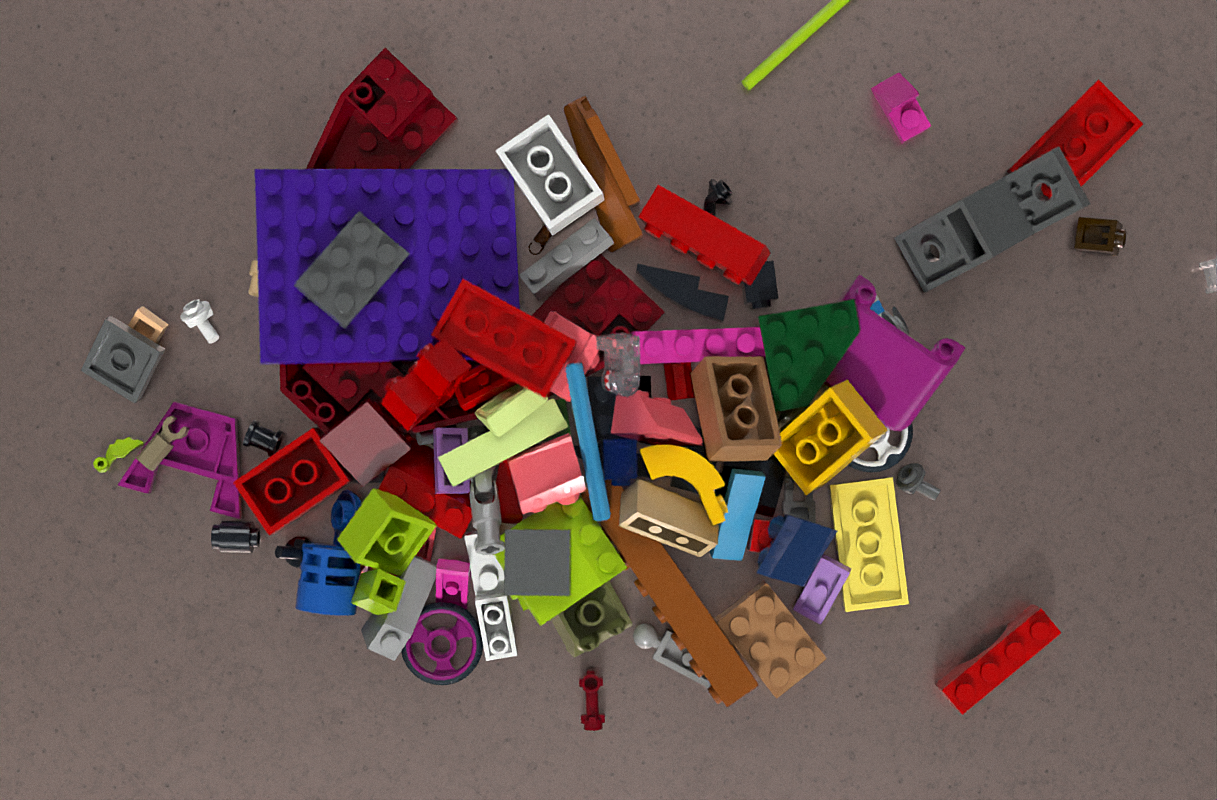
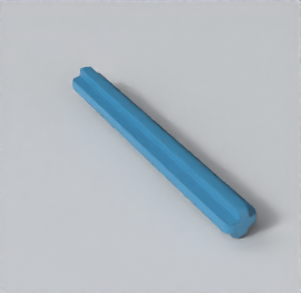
M571 363L566 365L565 370L593 519L595 521H603L610 518L611 512L582 363Z

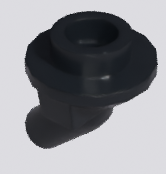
M711 179L709 181L708 195L705 198L703 210L714 216L716 215V204H732L730 196L733 192L723 180L717 182L715 179Z
M303 536L294 537L285 546H277L275 548L276 558L286 559L293 567L300 568V562L303 560V543L313 542Z

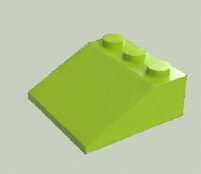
M580 495L573 504L563 505L559 502L549 504L544 511L533 513L511 528L571 530V595H520L540 626L627 569V566L597 521L593 519L592 513ZM503 533L502 535H500V539H501V541L504 542V544H505V533ZM504 549L493 555L505 572Z

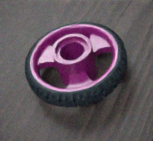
M448 602L426 605L422 609L410 639L401 651L403 660L408 669L417 678L433 685L457 683L470 675L480 661L483 651L480 626L471 613L459 605ZM434 614H449L457 617L453 628L439 626L432 631L423 625L422 620ZM445 636L450 642V649L444 652L437 650L434 646V638ZM464 637L472 638L471 654L467 662L457 670L452 665L450 658L457 651L459 640ZM413 643H424L425 652L428 657L437 661L434 672L425 669L417 661L412 649Z

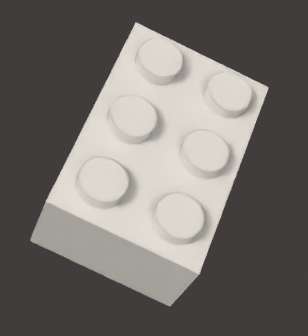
M549 114L495 150L552 236L605 200L603 192Z

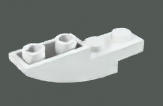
M477 531L466 532L464 537L470 562L475 603L486 661L518 656L510 597L505 595V572L494 555L476 553L475 546L478 543Z

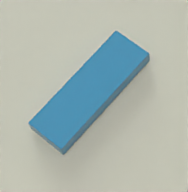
M732 469L724 497L728 513L723 514L726 521L719 523L718 545L709 552L712 558L742 561L766 478L762 471Z

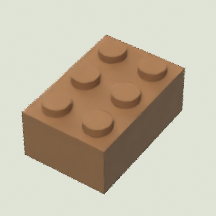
M704 357L690 374L708 462L764 461L769 459L782 446L764 358Z
M764 579L714 618L718 626L776 699L827 659Z

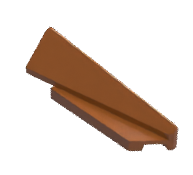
M585 95L565 105L563 110L578 157L603 192L605 200L595 206L600 225L614 242L608 248V251L613 253L643 238V233L630 210L640 204V199L597 113L592 109Z

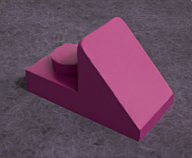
M900 73L871 88L901 143L931 127L916 100L920 95L919 92Z
M438 559L436 567V603H453L467 610L472 576L470 562Z

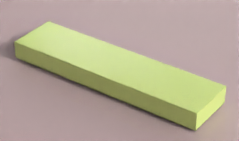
M553 398L501 437L489 431L438 457V460L452 487H455L567 429L568 425Z

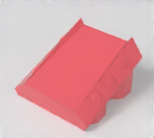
M550 311L544 323L577 341V345L566 365L576 362L582 363L585 374L588 370L595 368L600 361L599 350L603 343L594 334L580 328L560 316L557 312ZM565 365L551 392L570 402L571 397Z
M569 433L526 449L507 459L522 514L544 511L547 505L554 502H559L563 505L573 504L578 500L580 493L586 491Z

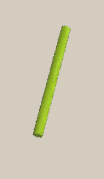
M831 0L741 81L743 86L750 91L850 0Z

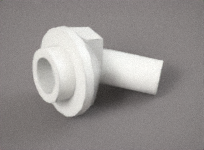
M197 299L187 303L183 307L184 311L180 316L182 321L189 328L197 325L209 344L216 342L220 336L208 320L213 315L209 302Z

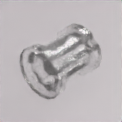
M1217 258L1198 263L1199 268H1203L1207 283L1206 294L1217 292Z

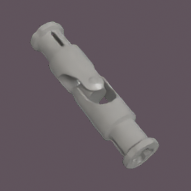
M472 426L468 428V442L490 430L485 426ZM495 466L470 478L469 495L473 527L477 529L478 536L475 550L476 553L482 555L497 554L505 549V544L500 539L499 531L502 519L498 487L495 481L492 483ZM494 495V502L486 505L477 502V500L485 502Z

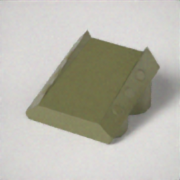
M607 581L551 619L566 647V651L574 658L584 652L592 651L600 643L632 626V621L610 581Z

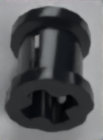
M253 420L245 434L243 446H254L267 452L270 457L278 452L284 438V432L280 430L274 432L261 426L259 421Z

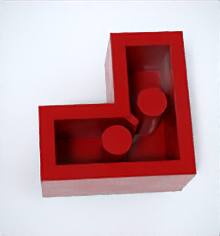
M445 338L436 345L432 343L427 344L417 354L419 360L409 368L408 375L404 378L400 376L395 377L385 387L387 394L381 404L407 431L449 400L471 368V365Z

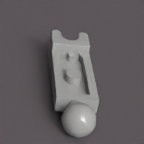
M646 623L637 626L633 633L634 642L643 649L654 647L656 649L652 656L654 660L707 688L711 686L705 675L699 678L689 664V661L693 659L686 648L680 651L670 636L673 633L672 631L667 629L663 637H660L656 628Z

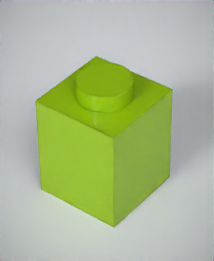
M381 569L361 573L351 603L376 615L396 612L406 581Z

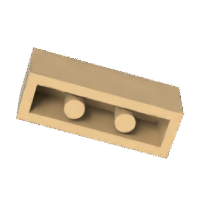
M640 479L621 493L620 527L697 557L703 556L718 545L719 524L712 526L702 503L694 502L675 492L667 491Z

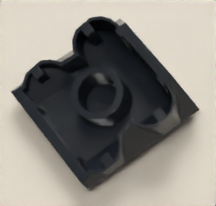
M773 454L764 461H723L719 473L725 486L716 489L714 492L715 496L721 494L724 499L732 469L762 471L766 478L756 513L773 518L786 474V469Z

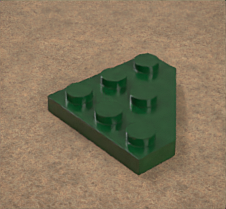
M856 298L758 316L776 411L806 407L815 397L861 331Z

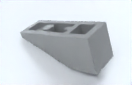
M415 555L403 574L396 576L406 581L396 612L376 615L374 613L370 615L361 629L367 649L391 660H396L410 639L436 578V564Z

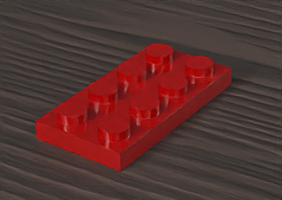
M1098 79L1007 172L1010 174L1049 151L1060 147L1082 187L1144 123ZM1042 183L1043 194L1051 198L1052 190L1050 186Z
M465 279L461 281L431 334L438 341L445 338L456 351L545 400L577 345L575 339Z

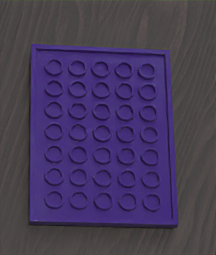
M255 169L260 365L418 361L417 354L427 344L432 343L436 345L440 342L434 339L431 334L463 279L520 309L514 179L507 169ZM358 212H361L406 250L409 256L345 329L295 288L294 285ZM458 352L465 360H473Z

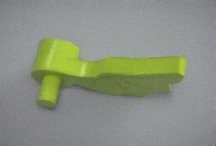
M130 437L124 440L117 439L114 444L109 445L105 458L97 457L94 460V468L100 473L108 471L114 460L124 458L131 451L143 446L144 442L138 439L132 440Z

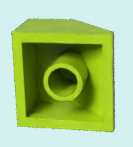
M373 488L337 540L354 562L401 576L437 525L396 495Z

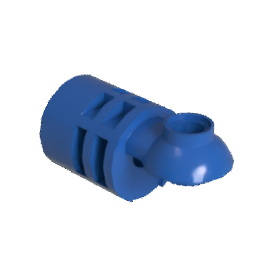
M348 489L343 490L339 494L331 510V524L334 528L333 544L303 543V560L300 562L301 577L298 579L295 609L338 616L355 615L357 612V606L352 604L351 601L359 581V576L361 575V564L354 562L337 540L362 504L361 499Z

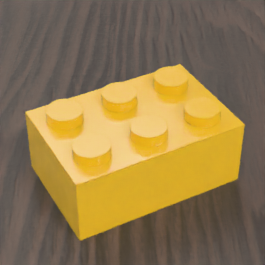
M846 380L829 388L780 432L782 446L774 455L807 496L824 486L885 434L888 429L850 382Z

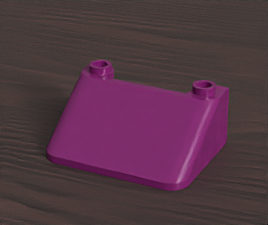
M859 274L844 290L837 301L856 298L861 331L824 384L831 388L848 380L884 426L893 431H902L911 425L957 363L966 347L953 339L944 338L939 340L931 351L870 309L876 299V290L869 280Z

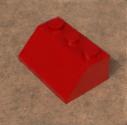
M413 438L410 441L412 448L389 467L378 489L396 495L434 521L437 527L462 539L472 523L470 492L467 494H435L434 449L427 445H418L417 440Z

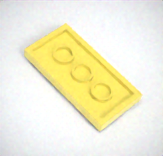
M893 477L828 485L833 527L837 530L835 534L838 562L851 568V572L841 588L844 611L850 612L909 604Z

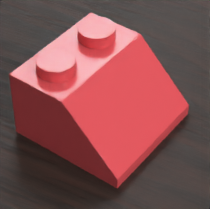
M631 390L630 395L616 396L611 434L652 446H702L703 439L685 410L671 405L670 399L660 397L651 399L648 392Z

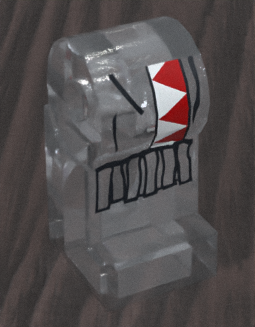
M623 332L596 336V348L604 351L605 370L601 380L603 388L609 393L623 397L634 395L640 384V336Z

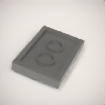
M358 212L299 278L294 287L346 329L405 261L409 253L361 212Z

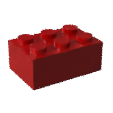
M319 427L310 429L233 482L269 536L278 533L354 480L346 468L319 441L321 436L324 435Z

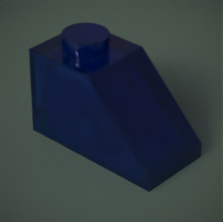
M603 440L604 480H611V486H630L631 479H637V440Z

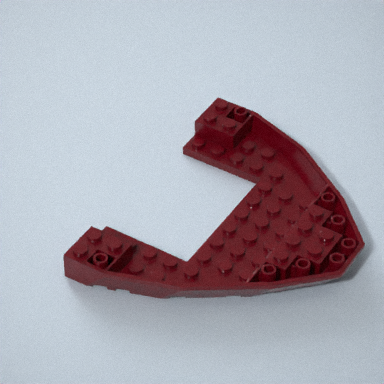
M384 48L340 94L306 169H412L458 121V118L388 49ZM599 254L565 280L531 316L544 323L550 311L557 312L560 316L580 328L594 334L603 343L599 350L600 361L595 368L587 371L585 374L586 378L612 364V359L620 360L633 347L632 332L649 331L665 312L619 268L614 267L602 254ZM466 360L471 365L469 371L481 365L474 360ZM417 361L279 364L280 391L324 433L328 432L369 398L401 433H419L479 419L475 415L476 410L492 399L490 398L464 411L460 407L454 393L449 400L407 431L381 402L387 394L385 387L395 377L400 376L404 378L408 375L409 368ZM550 391L548 398L554 395L555 393Z

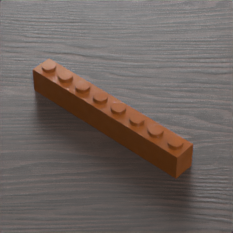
M610 471L604 475L611 516L607 520L599 521L602 525L600 526L609 541H613L619 550L618 554L627 566L625 571L631 568L638 579L634 581V584L643 597L650 595L656 605L652 610L662 624L668 621L675 631L670 636L680 651L686 648L693 659L689 661V664L699 678L705 675L711 686L707 690L717 705L723 702L726 707H729L758 687L759 683L662 543L619 526L621 493L625 490ZM587 487L585 489L586 491L581 492L580 495L582 496L584 503L592 513L590 497Z

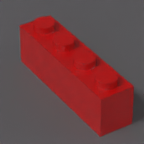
M659 184L638 216L645 224L644 230L658 239L662 235L672 240L670 245L684 254L688 250L698 255L696 260L709 269H713L714 266L721 268L725 271L723 276L737 285L743 281L751 286L771 254L765 244Z

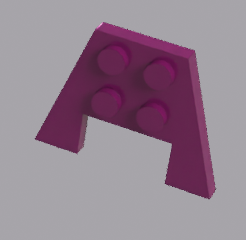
M173 402L141 451L157 432H162V425L165 419L175 416L177 419L171 426L172 431L178 433L181 428L187 426L189 432L184 438L176 439L173 442L174 447L160 464L218 480L210 511L243 519L241 494L233 484L235 480L240 478L238 419L183 403ZM135 458L118 483V486L150 494L159 465L154 471H151Z

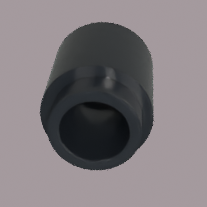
M222 521L221 524H214L211 532L212 548L220 550L221 553H253L254 547H259L260 528H255L253 521Z

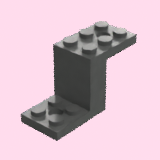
M1057 147L894 238L921 288L926 293L997 256L1036 232L1083 209L1091 203L1060 147ZM1042 183L1050 186L1052 190L1051 198L1043 194ZM931 244L938 248L940 253L939 258H936L932 254L930 249Z

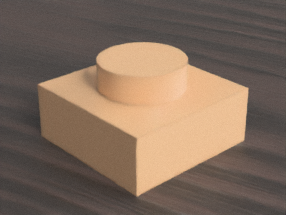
M144 306L136 311L128 324L129 327L157 344L169 325Z

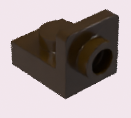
M1079 217L1074 249L1103 252L1118 256L1119 249L1125 247L1126 229H1122L1123 225L1118 220Z

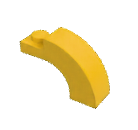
M655 445L640 449V454L652 481L665 476H675L688 481L699 493L712 526L726 521L723 515L728 513L725 501L721 494L715 496L713 491L725 486L711 463L699 454L675 445Z

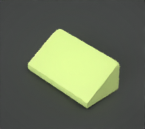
M516 384L497 394L476 410L475 415L494 435L501 437L546 403L548 397L545 400Z

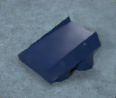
M788 514L774 517L768 527V535L772 541L769 547L764 548L760 552L758 558L759 567L756 573L805 587L837 530Z

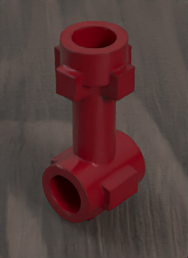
M594 668L587 669L583 676L579 677V687L583 688L586 697V714H581V724H584V730L586 731L602 730L603 723H605V713H599L598 690L600 686H603V676H600Z

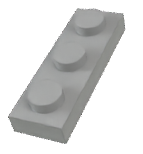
M593 218L519 276L539 301L613 245L614 242L599 222Z

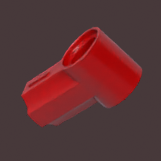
M691 362L663 363L667 399L672 401L695 398L690 374L692 372Z

